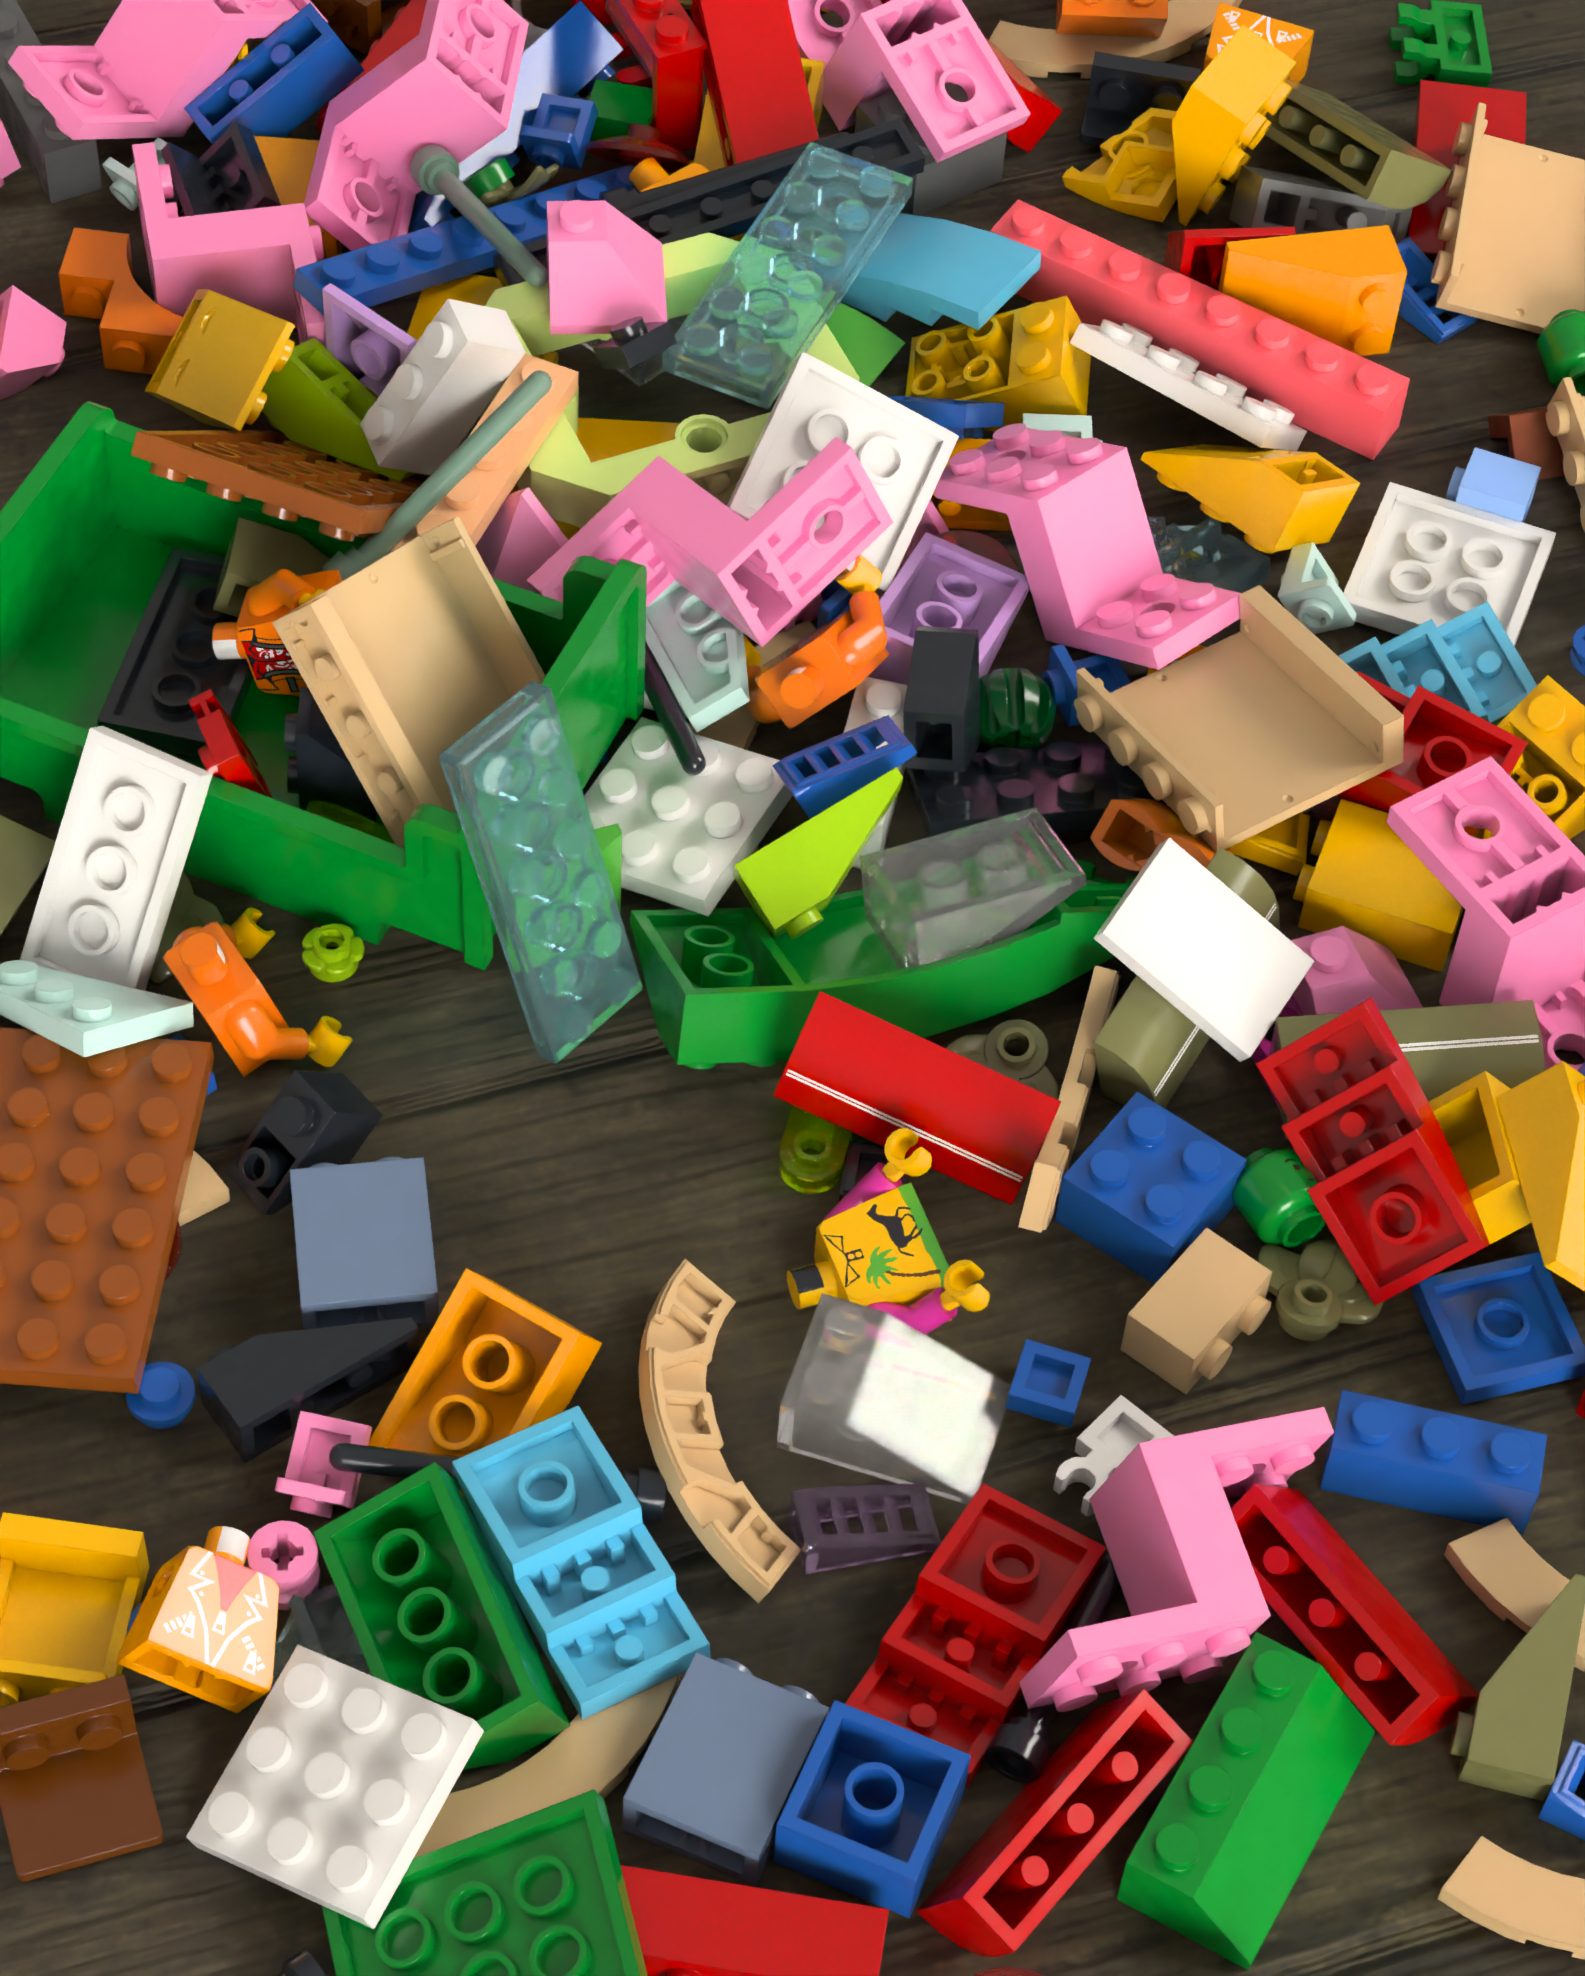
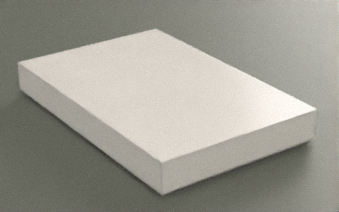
M1171 838L1158 845L1094 937L1098 943L1239 1062L1251 1057L1276 1020V1017H1278L1314 963L1311 957Z

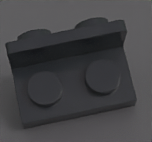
M1095 51L1080 141L1085 144L1100 146L1113 135H1118L1128 130L1132 122L1150 108L1177 111L1191 85L1200 76L1201 69Z
M236 121L200 158L170 142L161 150L165 163L170 166L172 186L175 188L183 208L181 211L182 217L281 205L252 130Z

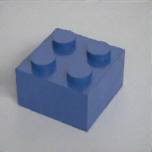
M1136 1092L1062 1177L1055 1221L1148 1281L1156 1284L1206 1227L1214 1231L1235 1206L1232 1199L1233 1188L1240 1174L1245 1169L1247 1159L1144 1095Z
M834 1700L777 1822L773 1862L910 1919L964 1795L971 1755Z

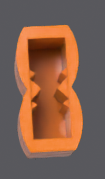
M1152 799L1111 800L1090 836L1095 847L1106 859L1119 867L1134 871H1141L1158 845L1168 838H1171L1205 868L1216 854L1198 834L1192 835L1185 829L1179 816L1169 806ZM1229 848L1225 849L1229 853L1233 854Z

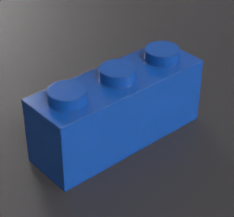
M309 3L191 101L184 109L212 144L235 121L252 130L254 136L285 138L365 70L313 5Z
M1341 1391L1331 1424L1334 1433L1328 1438L1319 1489L1483 1526H1489L1508 1518L1518 1533L1524 1534L1540 1492L1547 1434L1356 1392Z

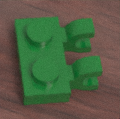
M1430 0L1428 9H1419L1412 4L1397 3L1395 10L1397 25H1408V27H1390L1388 33L1390 49L1401 50L1402 59L1414 61H1395L1393 67L1395 84H1414L1423 80L1428 74L1435 75V82L1488 88L1493 73L1481 4ZM1422 40H1429L1430 44L1424 43Z

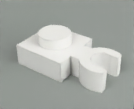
M1120 1395L1077 1437L1074 1452L1081 1457L1070 1458L1060 1465L1056 1473L1053 1490L1061 1494L1071 1483L1082 1482L1088 1485L1091 1490L1083 1497L1081 1512L1085 1516L1092 1515L1094 1511L1089 1499L1138 1443L1172 1437L1174 1435Z

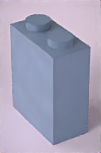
M385 1157L376 1162L344 1165L319 1163L309 1168L290 1169L303 1329L409 1317L413 1319L419 1330L432 1329L439 1317V1303L424 1157L409 1159Z
M696 1652L623 1797L622 1830L756 1887L775 1848L777 1822L829 1713V1707L820 1704L811 1693L800 1687L792 1685L779 1687L753 1676L748 1668L737 1661L728 1658L714 1660Z

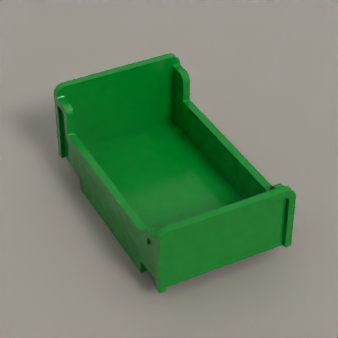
M91 401L85 402L0 511V777L37 792L43 801L45 819L61 825L89 729L98 726L97 719L173 547L225 557L239 517L299 535L330 559L338 551L345 554L351 546L357 550L367 540L355 536L354 541L330 537L317 531L320 521L301 516L298 517L297 522L273 517L261 511L263 501L242 497L241 502H235L216 497L205 492L206 481L187 477L185 482H177L150 473L151 462L131 455L137 431L146 430L115 419L112 409ZM590 556L577 557L563 577V603L493 578L546 677L472 792L463 814L459 815L432 804L418 805L404 825V847L394 843L378 813L376 822L332 821L300 809L299 794L288 793L287 789L289 756H296V752L285 751L284 744L286 714L298 713L299 697L295 695L265 693L257 687L253 677L234 726L256 758L257 768L263 775L273 798L227 782L225 779L222 780L212 776L183 872L322 925L331 923L347 925L353 929L355 937H360L362 940L375 945L380 944L392 925L463 952L466 964L485 971L493 958V936L505 918L504 874L540 861L625 719L630 718L637 721L644 709L646 566L624 558L616 565ZM160 750L206 770L200 757Z

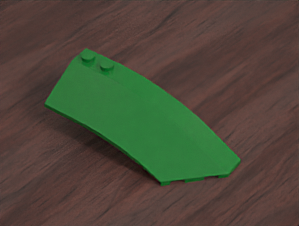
M996 838L993 839L991 846L935 868L870 888L834 895L827 908L820 911L824 920L810 931L795 939H791L787 932L773 939L753 907L714 908L709 917L687 909L632 910L630 925L658 1035L675 1063L693 1069H709L714 1067L716 1063L740 1062L757 1067H768L775 1065L777 1061L789 1060L820 991L922 1038L989 1018L1053 992L1092 970L1095 965L1099 966L1115 957L1098 943L1094 937L1136 877L1130 876L1125 884H1118L1095 877L1097 869L1095 864L1053 851L1047 853L1045 861L1024 855L1016 846V840Z

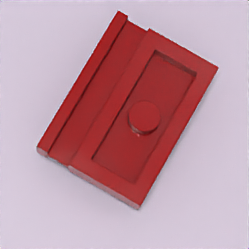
M209 689L189 699L188 702L198 717L197 723L207 744L197 749L206 770L213 773L214 777L222 780L225 779L227 782L273 798L263 775L257 768L256 758L213 691Z

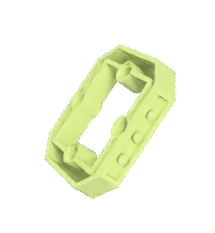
M709 232L662 245L667 320L725 304L737 324L735 371L743 383L754 388H775L778 394H780L796 358L802 352L815 357L857 381L860 380V377L784 255ZM548 280L541 287H533L525 281L495 289L485 305L486 307L506 311L524 348L525 354L537 356L595 339L607 341L612 338L611 334H550ZM578 386L577 392L516 484L519 490L529 487L552 519L582 528L654 459L660 456L725 504L729 502L771 412L730 424L713 415H693L684 419L677 426L674 440L591 463L576 436L579 412ZM493 399L490 401V403L487 405V407L485 408V410L482 412V414L480 415V418L483 416V414L485 413V411L487 410V408L489 407V405L491 404V402L493 401Z

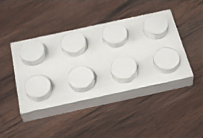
M1103 319L1100 326L1079 323L1070 342L1075 347L1260 448L1298 450L1307 431L1291 423L1295 414L1289 409L1267 399H1264L1262 403L1251 397H1243L1247 387L1219 373L1214 377L1203 371H1196L1200 364L1199 361L1173 348L1166 351L1157 346L1150 345L1153 337L1130 324L1123 323L1120 326L1106 319Z
M105 726L90 728L20 960L31 961L38 966L145 991L213 773Z

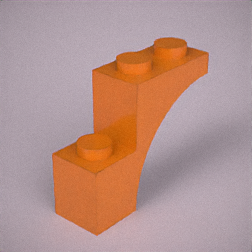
M74 227L59 271L64 315L102 319L99 331L104 369L154 374L183 317L154 302L136 283L129 234Z

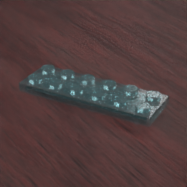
M810 142L674 335L677 344L662 352V370L769 409L782 390L796 358L802 352L806 353L911 197L913 178Z
M531 681L441 753L438 758L539 1057L557 1064L638 994L643 987L552 690L547 686Z

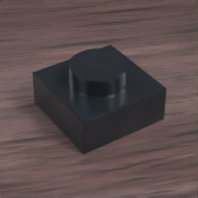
M638 316L613 326L610 329L612 338L593 347L602 369H630L677 344L668 321L645 323L643 317Z

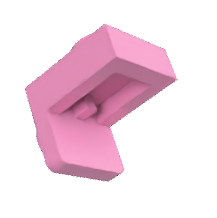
M300 1411L285 1478L277 1477L274 1491L293 1496L290 1510L331 1518L334 1505L353 1509L361 1473L335 1469L330 1464L329 1453L332 1447L338 1443L368 1445L372 1427Z

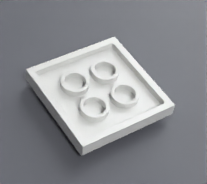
M802 352L792 366L727 506L748 521L769 499L802 470L812 458L822 451L835 437H838L852 447L893 521L861 553L882 574L881 583L875 591L878 596H882L893 581L959 436L815 357ZM824 515L817 522L814 531L819 529L825 522ZM855 560L846 567L849 571L853 568Z
M1390 482L1343 594L1357 614L1355 622L1397 635H1401L1430 619L1438 627L1488 601L1515 647L1552 550L1556 533Z
M641 717L547 847L550 860H557L558 838L573 835L584 829H598L618 823L622 832L621 887L709 917L735 879L733 876L734 865L752 855L792 797L772 766L780 760L694 734L706 759V766L700 774L690 775L683 770L661 723Z
M297 1645L186 1838L197 1848L374 1929L484 1730L470 1717Z

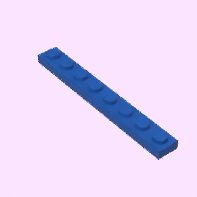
M628 164L488 209L525 245L547 237V201H599L600 192L623 186L626 190L633 188L637 190L629 180V175L635 166ZM462 216L296 269L292 287L324 316L322 289L330 283L366 307H371L493 267V255L499 252Z

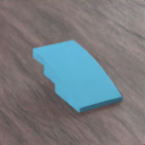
M857 213L832 237L831 242L820 256L807 260L795 271V274L801 284L884 322L896 311H899L930 326L942 315H945L979 330L1041 268V251L996 233L945 219L904 213Z
M1488 601L1438 627L1430 619L1380 645L1375 636L1338 655L1356 673L1359 671L1409 698L1412 697L1419 685L1496 726L1537 686Z
M575 1406L452 1461L455 1476L515 1599L582 1720L687 1671L696 1652L711 1658L710 1643L677 1592L675 1573L643 1524L640 1503L579 1406Z

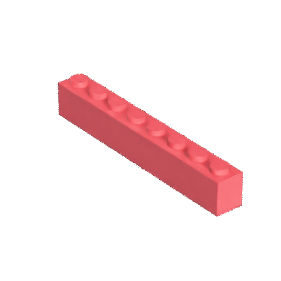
M1019 199L990 230V232L1041 251V268L1015 293L1034 303L1044 302L1067 295L1082 323L1100 326L1103 319H1106L1120 326L1123 323H1127L1137 327L1153 337L1150 345L1157 346L1166 351L1173 348L1193 357L1200 362L1196 371H1203L1214 377L1219 373L1247 387L1243 397H1251L1262 403L1264 399L1273 401L1295 414L1291 421L1292 423L1371 460L1375 459L1399 427L1410 378Z

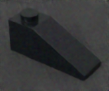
M409 1317L255 1335L239 1345H229L221 1348L205 1364L197 1368L202 1404L241 1459L246 1463L295 1435L300 1411L328 1416L409 1370L420 1351L419 1329L413 1319Z

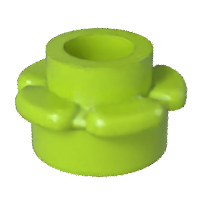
M340 923L316 927L309 931L302 941V947L305 949L302 953L304 964L316 978L325 982H340L351 977L357 970L359 961L364 955L362 939L354 936V931L351 927ZM329 947H337L336 949H327Z

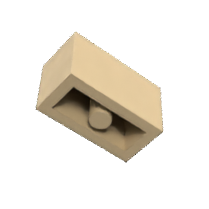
M1206 1227L1128 1313L1120 1350L1186 1395L1202 1376L1211 1380L1219 1373L1232 1352L1233 1347L1230 1344L1241 1332L1249 1336L1261 1325L1271 1307V1302L1265 1298L1272 1271Z

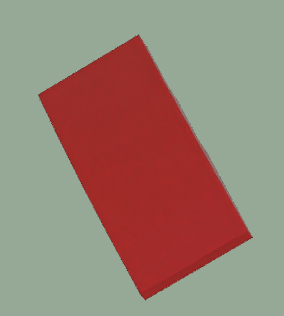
M1420 80L1413 146L1452 169L1454 164L1459 165L1460 156L1452 154L1455 135L1461 122L1470 123L1478 103L1487 104L1484 119L1488 120L1484 134L1525 144L1527 93ZM1447 181L1429 200L1413 207L1407 229V238L1410 237L1432 263H1435L1438 252L1445 250L1446 241L1438 239V232L1446 207L1452 208L1453 198L1445 196Z
M1357 671L1359 676L1404 715L1403 763L1335 796L1389 813L1390 806L1490 756L1510 776L1528 742L1419 685L1412 697L1409 698ZM1471 826L1463 828L1467 834L1476 836L1479 829Z
M1372 997L1256 1063L1289 1119L1287 1123L1281 1126L1305 1168L1319 1181L1307 1189V1192L1375 1306L1490 1244L1467 1184L1440 1124L1405 1055Z
M983 1483L919 1574L914 1594L882 1638L877 1658L845 1704L971 1755L965 1786L966 1791L986 1759L985 1751L997 1728L1001 1724L1010 1721L1024 1697L1019 1682L1056 1643L1105 1554L1106 1546Z

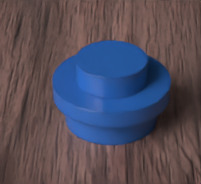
M154 1362L145 1365L139 1394L126 1393L127 1406L131 1414L146 1426L154 1429H167L182 1422L191 1411L196 1398L194 1381L189 1372L171 1362Z

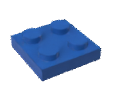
M886 396L959 436L958 439H964V437L982 438L984 427L1003 426L1005 403Z
M1540 1251L1433 1275L1415 1284L1412 1292L1413 1297L1461 1405L1585 1376V1346L1549 1269L1544 1267Z

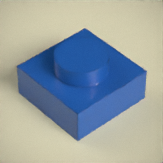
M1026 1339L1005 1408L1071 1428L1088 1374L1091 1358Z

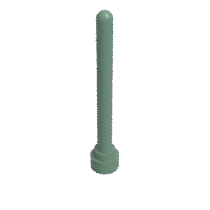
M427 145L417 151L410 163L412 179L426 193L430 195H444L529 285L533 287L545 285L548 280L547 269L459 179L460 168L456 159L440 145Z
M541 370L531 373L389 517L382 532L373 533L357 550L351 546L345 554L338 551L322 569L324 571L339 570L342 580L390 553L549 392L552 386L549 374Z

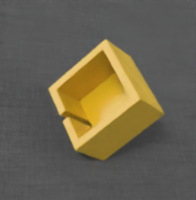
M1484 1071L1429 1101V1104L1464 1177L1488 1240L1492 1244L1532 1222L1496 1101L1497 1096L1507 1092L1510 1088L1487 1071Z

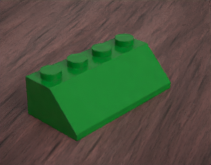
M436 1462L313 1532L372 1676L470 1717L484 1730L463 1770L509 1762L570 1727V1723L512 1591L481 1531L460 1484Z
M1258 1632L1255 1633L1251 1644L1245 1650L1126 1861L1117 1895V1900L1248 1971L1375 1733V1730L1322 1665Z

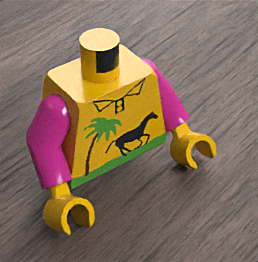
M902 1128L892 1132L887 1138L884 1148L885 1156L889 1162L887 1164L878 1162L817 1226L814 1252L815 1264L787 1271L789 1292L797 1309L831 1301L842 1328L847 1333L852 1335L868 1333L906 1343L917 1341L942 1324L952 1321V1318L957 1315V1307L960 1305L967 1311H982L987 1307L990 1293L981 1284L971 1285L981 1280L985 1274L974 1262L964 1259L955 1262L949 1267L912 1183L902 1185L900 1178L904 1174L912 1177L921 1176L927 1173L932 1163L931 1153L923 1147L916 1149L910 1157L905 1159L906 1152L917 1143L919 1138L910 1129Z

